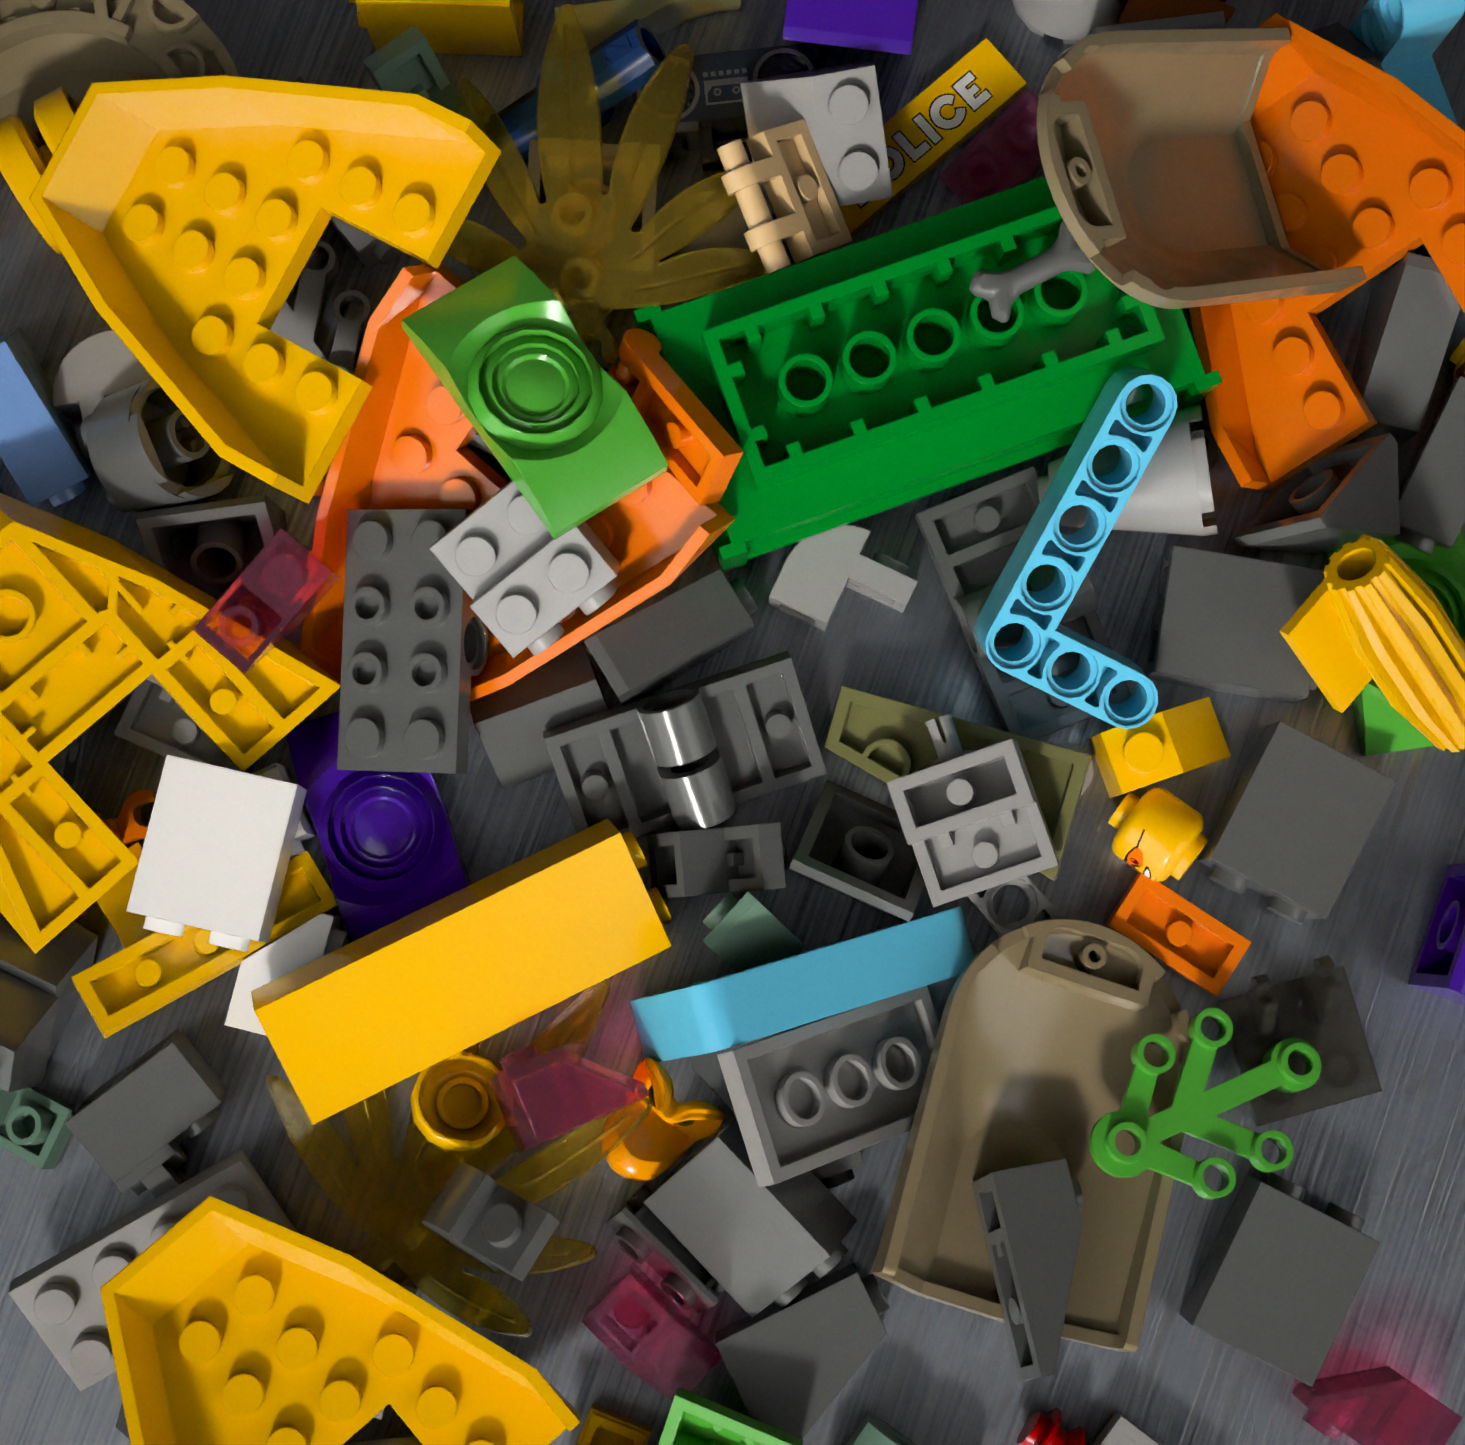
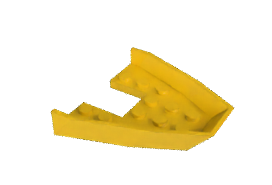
M227 75L96 82L90 85L29 199L96 311L216 454L267 484L309 504L373 387L360 378L270 331L332 216L438 269L502 151L472 120L413 93Z
M0 493V912L36 954L139 864V860L48 763L152 675L237 770L244 772L335 693L341 684L290 641L112 538Z
M208 1196L100 1288L131 1445H343L388 1404L391 1405L422 1445H549L566 1429L570 1432L580 1423V1413L533 1366L353 1256L212 1196Z

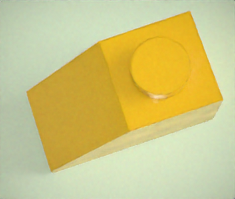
M1210 697L1158 712L1147 723L1137 728L1123 729L1115 727L1088 739L1109 798L1231 756Z

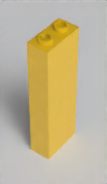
M607 818L252 990L254 1012L312 1125L671 947L672 945L663 926L672 922V918L658 889L654 887L647 891L638 870L647 866V863L633 833L628 831L621 835L620 831Z

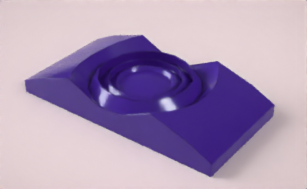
M339 711L297 725L287 734V740L298 784L307 790L304 803L317 832L327 862L334 897L351 942L471 885V881L435 773L337 770Z

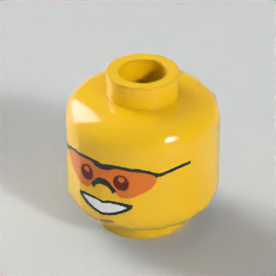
M1162 787L1149 789L1141 798L1129 792L1108 821L1110 825L1117 829L1112 839L1111 847L1113 853L1136 871L1155 882H1162L1170 875L1179 881L1209 840L1201 834L1204 828L1203 816Z

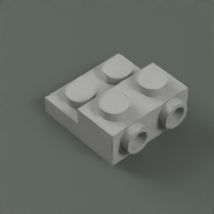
M512 480L441 536L429 548L472 598L473 601L470 608L513 658L525 648H528L534 656L542 653L565 632V629L559 623L563 618L577 607L585 615H589L608 601L617 591L610 581L617 577L621 564L590 526L583 522L555 540Z

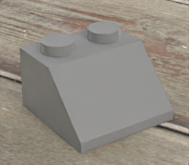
M864 60L740 82L748 139L762 131L805 119L839 207L893 197L874 64ZM761 184L760 187L765 200L770 202L764 185Z

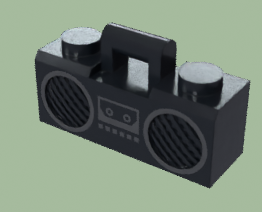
M804 43L668 58L669 63L666 64V72L632 94L638 145L659 146V161L680 160L688 156L689 151L701 150L703 172L725 170L717 152V149L725 144L713 145V141L748 138L740 82L819 69L817 44ZM742 142L748 155V158L750 160V163H752L751 153L748 148V145L746 142Z

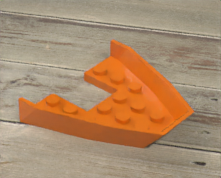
M1277 13L1257 28L1287 27L1292 41L1280 48L1270 60L1250 122L1289 247L1329 269L1363 266L1366 279L1335 293L1189 308L1195 346L1205 374L1218 370L1222 379V383L1205 397L1211 433L1242 488L1264 491L1272 490L1377 424L1318 320L1317 314L1422 244L1425 245L1465 313V131L1397 78Z
M426 263L403 267L369 318L354 376L365 381L373 388L329 466L316 514L300 651L339 684H341L347 511L366 509H469L474 511L508 483L467 447L477 431L402 328V319L465 284L442 263L438 269ZM667 468V471L586 520L585 522L621 564L617 577L610 581L617 591L608 601L591 614L585 615L577 607L563 618L559 623L565 629V632L550 647L536 656L528 648H525L513 658L488 629V657L483 671L478 676H471L470 702L513 684L671 585L736 518L717 502L699 506Z

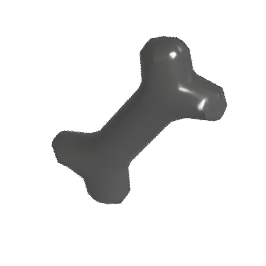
M1062 221L1059 225L1057 239L1049 249L1007 271L995 272L980 268L972 276L969 289L974 296L987 300L992 319L1006 323L1010 317L1012 304L1020 294L1062 272L1074 271L1090 274L1094 272L1096 267L1078 246L1066 224Z

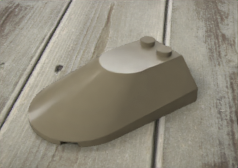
M1287 27L1104 31L1089 35L1069 47L1049 67L1041 86L1037 106L1038 146L1046 181L1057 209L1078 246L1108 280L1129 296L1154 307L1182 309L1335 293L1366 279L1363 266L1329 269L1290 248L1250 120L1270 60L1280 48L1292 41Z
M1052 919L1025 925L999 937L970 961L956 980L942 1014L872 1274L915 1295L1005 1323L972 1183L991 1172L1066 1158L1070 1175L1076 1177L1082 1190L1083 1210L1080 1216L1083 1225L1061 1339L1118 1352L1137 1351L1174 1179L1150 1169H1146L1141 1174L1130 1178L1111 1176L1100 1169L1095 1163L1090 1152L1089 1138L1097 1120L1109 1112L1120 1109L1133 1068L1131 1050L1139 1039L1150 1034H1161L1173 1043L1176 1051V1059L1173 1066L1157 1077L1147 1117L1169 1108L1189 1046L1188 1024L1190 1016L1187 1009L1181 1010L1173 991L1163 977L1166 971L1146 950L1124 935L1102 925L1073 919ZM1146 1044L1144 1048L1145 1060L1150 1065L1159 1067L1163 1059L1161 1050L1154 1044ZM1125 1131L1117 1133L1115 1145L1118 1151L1130 1156L1135 1148L1133 1137ZM1180 1132L1159 1143L1181 1152L1184 1133Z

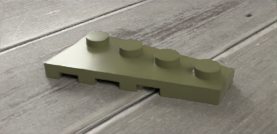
M841 686L825 748L886 783L923 770L934 760L938 759L925 722L934 718L938 719L945 741H947L939 717L945 714ZM952 717L963 750H980L1011 738L1017 740L1061 864L1092 756ZM1061 865L1040 871V873L1056 881Z

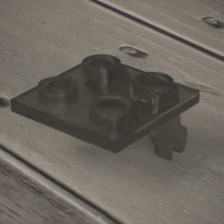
M1329 955L1314 959V971L1309 975L1272 985L1267 974L1263 973L1251 977L1252 988L1247 993L1218 1001L1220 1009L1230 1017L1233 1024V1034L1230 1042L1240 1074L1262 1065L1263 1056L1267 1049L1287 1038L1306 1040L1314 1046L1321 1059L1320 1076L1311 1087L1295 1093H1283L1273 1089L1248 1101L1255 1125L1258 1127L1382 1091L1344 966L1335 967V963ZM1291 1052L1288 1057L1289 1068L1295 1074L1302 1075L1305 1071L1304 1059L1299 1054Z

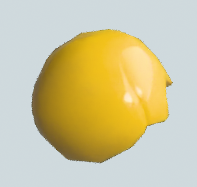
M460 1051L420 1071L410 1096L413 1121L427 1141L444 1150L459 1152L477 1149L493 1140L505 1127V1121L509 1117L512 1104L507 1078L490 1059L465 1051Z

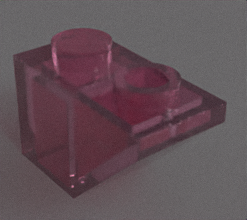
M280 528L192 630L241 672L246 674L300 625L340 579L341 575L292 533Z
M634 1261L587 1307L582 1319L584 1325L629 1371L672 1401L679 1387L691 1391L722 1360L717 1347Z
M1389 1366L1316 1379L1312 1387L1299 1382L1291 1393L1308 1408L1302 1419L1336 1443L1341 1435L1345 1433L1360 1445H1445L1463 1418Z

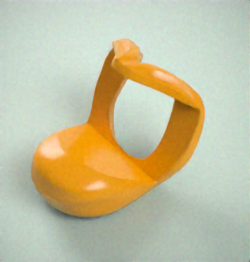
M646 1057L634 1069L631 1092L607 1129L605 1137L607 1162L616 1173L627 1179L641 1182L653 1180L674 1166L696 1141L707 1138L715 1133L723 1124L725 1115L720 1109L703 1100L676 1101L674 1098L673 1081L661 1064L650 1057ZM651 1085L653 1086L655 1101L651 1093ZM695 1120L692 1123H684V1121Z

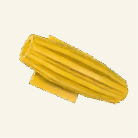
M1362 534L1356 542H1348L1342 545L1343 548L1339 552H1334L1330 556V563L1325 565L1324 568L1325 578L1279 632L1333 709L1343 713L1373 678L1390 705L1435 747L1442 751L1449 749L1451 752H1460V749H1465V642L1432 589L1382 540Z

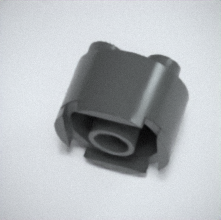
M153 377L106 396L98 403L93 413L84 418L81 424L82 439L88 446L94 471L106 489L107 499L115 509L124 513L179 507L221 492L230 484L235 474L228 475L231 463L216 454Z

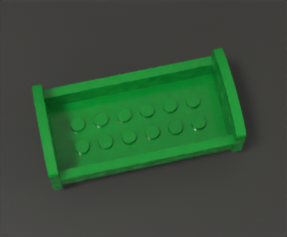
M1045 176L664 311L661 310L659 302L634 310L636 328L646 330L659 339L661 343L659 354L744 451L721 500L717 502L736 518L711 544L723 573L746 565L747 560L1072 445L1105 383L1113 373L1124 367H1141L1163 377L1169 382L1177 395L1176 411L1196 405L1222 383L1219 371L1216 370L1205 374L1182 309H1164L1143 303L1115 286L1097 268L1090 274L1074 271L1062 272L1020 294L1012 304L1010 317L1006 323L992 319L987 300L976 297L971 293L969 289L971 278L975 271L980 268L995 272L1007 271L1049 249L1058 236L1059 225L1063 219L1053 200ZM1149 384L1139 385L1129 393L1126 400V412L1129 417L1139 416L1145 413L1151 406L1153 393Z

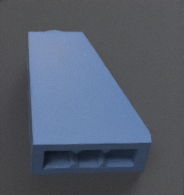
M18 326L0 336V457L31 506L49 499L52 506L56 507L73 499L87 489L82 480L89 477L93 466L91 460H86L82 455L76 431L69 418L54 408L53 388L26 336Z

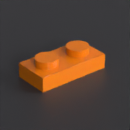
M1139 872L1104 924L1105 927L1134 941L1153 958L1202 990L1217 997L1252 943L1160 882L1152 881Z

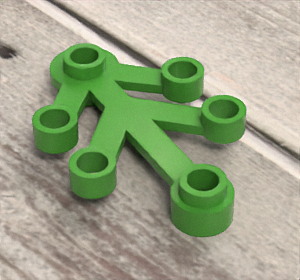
M1207 1008L1195 1014L1189 1021L1188 1035L1190 1042L1169 1108L1147 1117L1157 1077L1168 1071L1176 1059L1175 1047L1167 1037L1161 1034L1147 1035L1139 1039L1132 1047L1131 1061L1133 1068L1120 1109L1103 1115L1097 1120L1091 1130L1089 1138L1091 1155L1100 1169L1114 1177L1130 1178L1141 1174L1146 1169H1150L1192 1186L1195 1193L1204 1199L1212 1200L1225 1197L1232 1192L1236 1184L1235 1170L1227 1160L1220 1157H1210L1197 1161L1159 1142L1182 1132L1249 1159L1256 1169L1262 1172H1274L1286 1168L1291 1163L1294 1155L1292 1142L1287 1135L1278 1130L1257 1133L1217 1117V1115L1273 1089L1283 1093H1295L1311 1087L1316 1083L1321 1073V1059L1317 1050L1306 1040L1287 1038L1267 1049L1263 1056L1262 1065L1204 1091L1217 1048L1225 1045L1233 1034V1024L1230 1017L1218 1008ZM1204 1018L1212 1019L1218 1025L1219 1036L1216 1041L1206 1038L1202 1033L1201 1023ZM1146 1044H1154L1161 1050L1163 1059L1159 1067L1152 1066L1145 1060L1144 1048ZM1291 1052L1299 1054L1304 1059L1305 1071L1302 1075L1295 1074L1289 1068L1288 1057ZM1119 1131L1129 1133L1134 1139L1135 1148L1130 1156L1119 1152L1115 1145V1138ZM1265 1139L1273 1141L1278 1147L1279 1158L1274 1164L1268 1162L1262 1155L1261 1147ZM1208 1166L1215 1167L1221 1173L1222 1185L1217 1191L1210 1189L1204 1182V1171Z

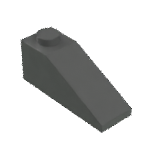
M1066 1158L991 1172L972 1183L1019 1383L1055 1373L1083 1225L1080 1216L1083 1210L1082 1190L1076 1177L1070 1175Z

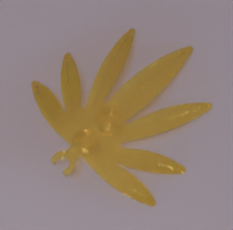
M564 4L558 12L549 36L539 83L537 132L541 173L546 194V202L544 204H540L524 159L494 108L467 78H461L457 83L460 115L472 120L502 151L486 180V184L507 217L526 239V245L524 248L518 249L489 228L465 218L446 255L480 273L488 271L515 255L561 301L567 314L572 316V323L582 342L585 343L592 339L600 340L603 358L607 363H615L618 357V345L616 339L604 324V317L612 309L651 307L692 300L766 275L767 273L758 251L751 252L749 249L741 248L695 250L660 262L661 259L673 254L705 234L739 206L735 195H727L721 177L726 174L725 171L707 177L688 187L666 203L639 232L631 231L663 167L681 118L694 59V53L688 44L678 45L659 65L644 86L629 115L618 145L609 192L606 195L602 194L603 141L596 79L588 45L577 14L571 4Z
M607 979L585 990L505 1069L502 1074L507 1078L512 1102L509 1117L505 1121V1127L493 1140L474 1150L462 1152L444 1150L427 1141L414 1123L411 1110L402 1156L399 1159H393L391 1117L384 1089L344 1109L353 1145L360 1161V1165L357 1167L345 1143L327 1119L312 1125L294 1088L276 1075L271 1074L266 1077V1084L276 1110L304 1164L332 1202L369 1236V1239L359 1249H349L344 1251V1253L353 1256L382 1275L395 1262L408 1278L430 1299L451 1314L474 1326L516 1337H529L533 1333L534 1328L531 1322L512 1299L487 1281L465 1273L464 1269L471 1268L489 1273L510 1274L499 1268L494 1272L449 1246L421 1221L460 1162L471 1165L492 1177L523 1146L542 1123L568 1085L593 1037L611 989ZM481 1041L462 1051L478 1055ZM646 1097L572 1132L526 1159L497 1179L496 1182L534 1204L548 1198L587 1173L615 1150L652 1110L650 1100ZM552 1235L527 1275L548 1273L592 1260L596 1256L597 1250L592 1244Z

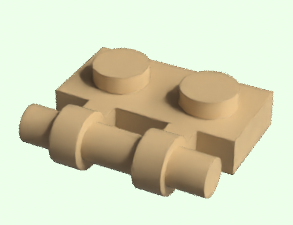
M805 119L762 131L747 139L746 143L754 160L753 163H750L741 139L732 141L717 149L726 172L721 177L727 195H735L749 229V231L744 233V237L750 251H758L767 274L791 265L782 242L783 240L787 242L795 264L830 252L853 241ZM761 184L764 185L777 219L773 220L761 190Z

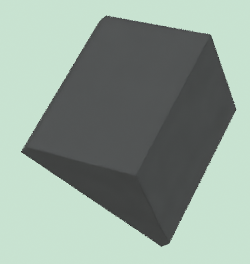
M1391 433L1338 447L1282 482L1234 539L1241 548L1314 554L1341 548L1342 545L1348 542L1354 543L1362 534L1377 539L1399 535L1397 441Z
M267 495L137 512L136 522L148 558L156 565L229 607L233 599L256 610L292 606L295 604L285 511Z
M581 640L513 684L470 702L474 726L503 789L555 771L543 738V731L609 710L584 640Z
M827 780L787 870L902 922H910L925 882L913 847L907 844L896 810Z

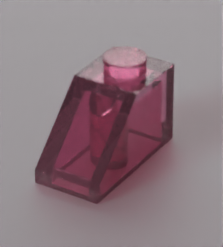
M536 1044L501 1058L499 1061L503 1071L496 1073L489 1080L519 1154L631 1106L649 1096L645 1083L558 1047L540 1055Z

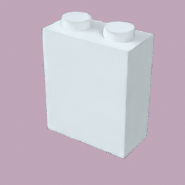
M167 755L126 911L145 915L143 928L155 932L183 937L186 925L210 930L209 944L248 952L250 940L269 942L307 790L298 784Z

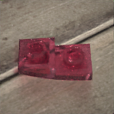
M1028 88L1021 93L986 132L981 130L938 176L965 204L1024 184L1042 166L1037 137V106L1039 98Z

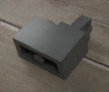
M178 1028L76 1104L66 1119L65 1124L122 1193L131 1188L139 1196L148 1189L157 1198L188 1180V1177L179 1167L187 1158L179 1146L182 1139L181 1133L185 1131L190 1138L194 1137L210 1126L221 1115L222 1112L217 1106L222 1103L226 1086Z

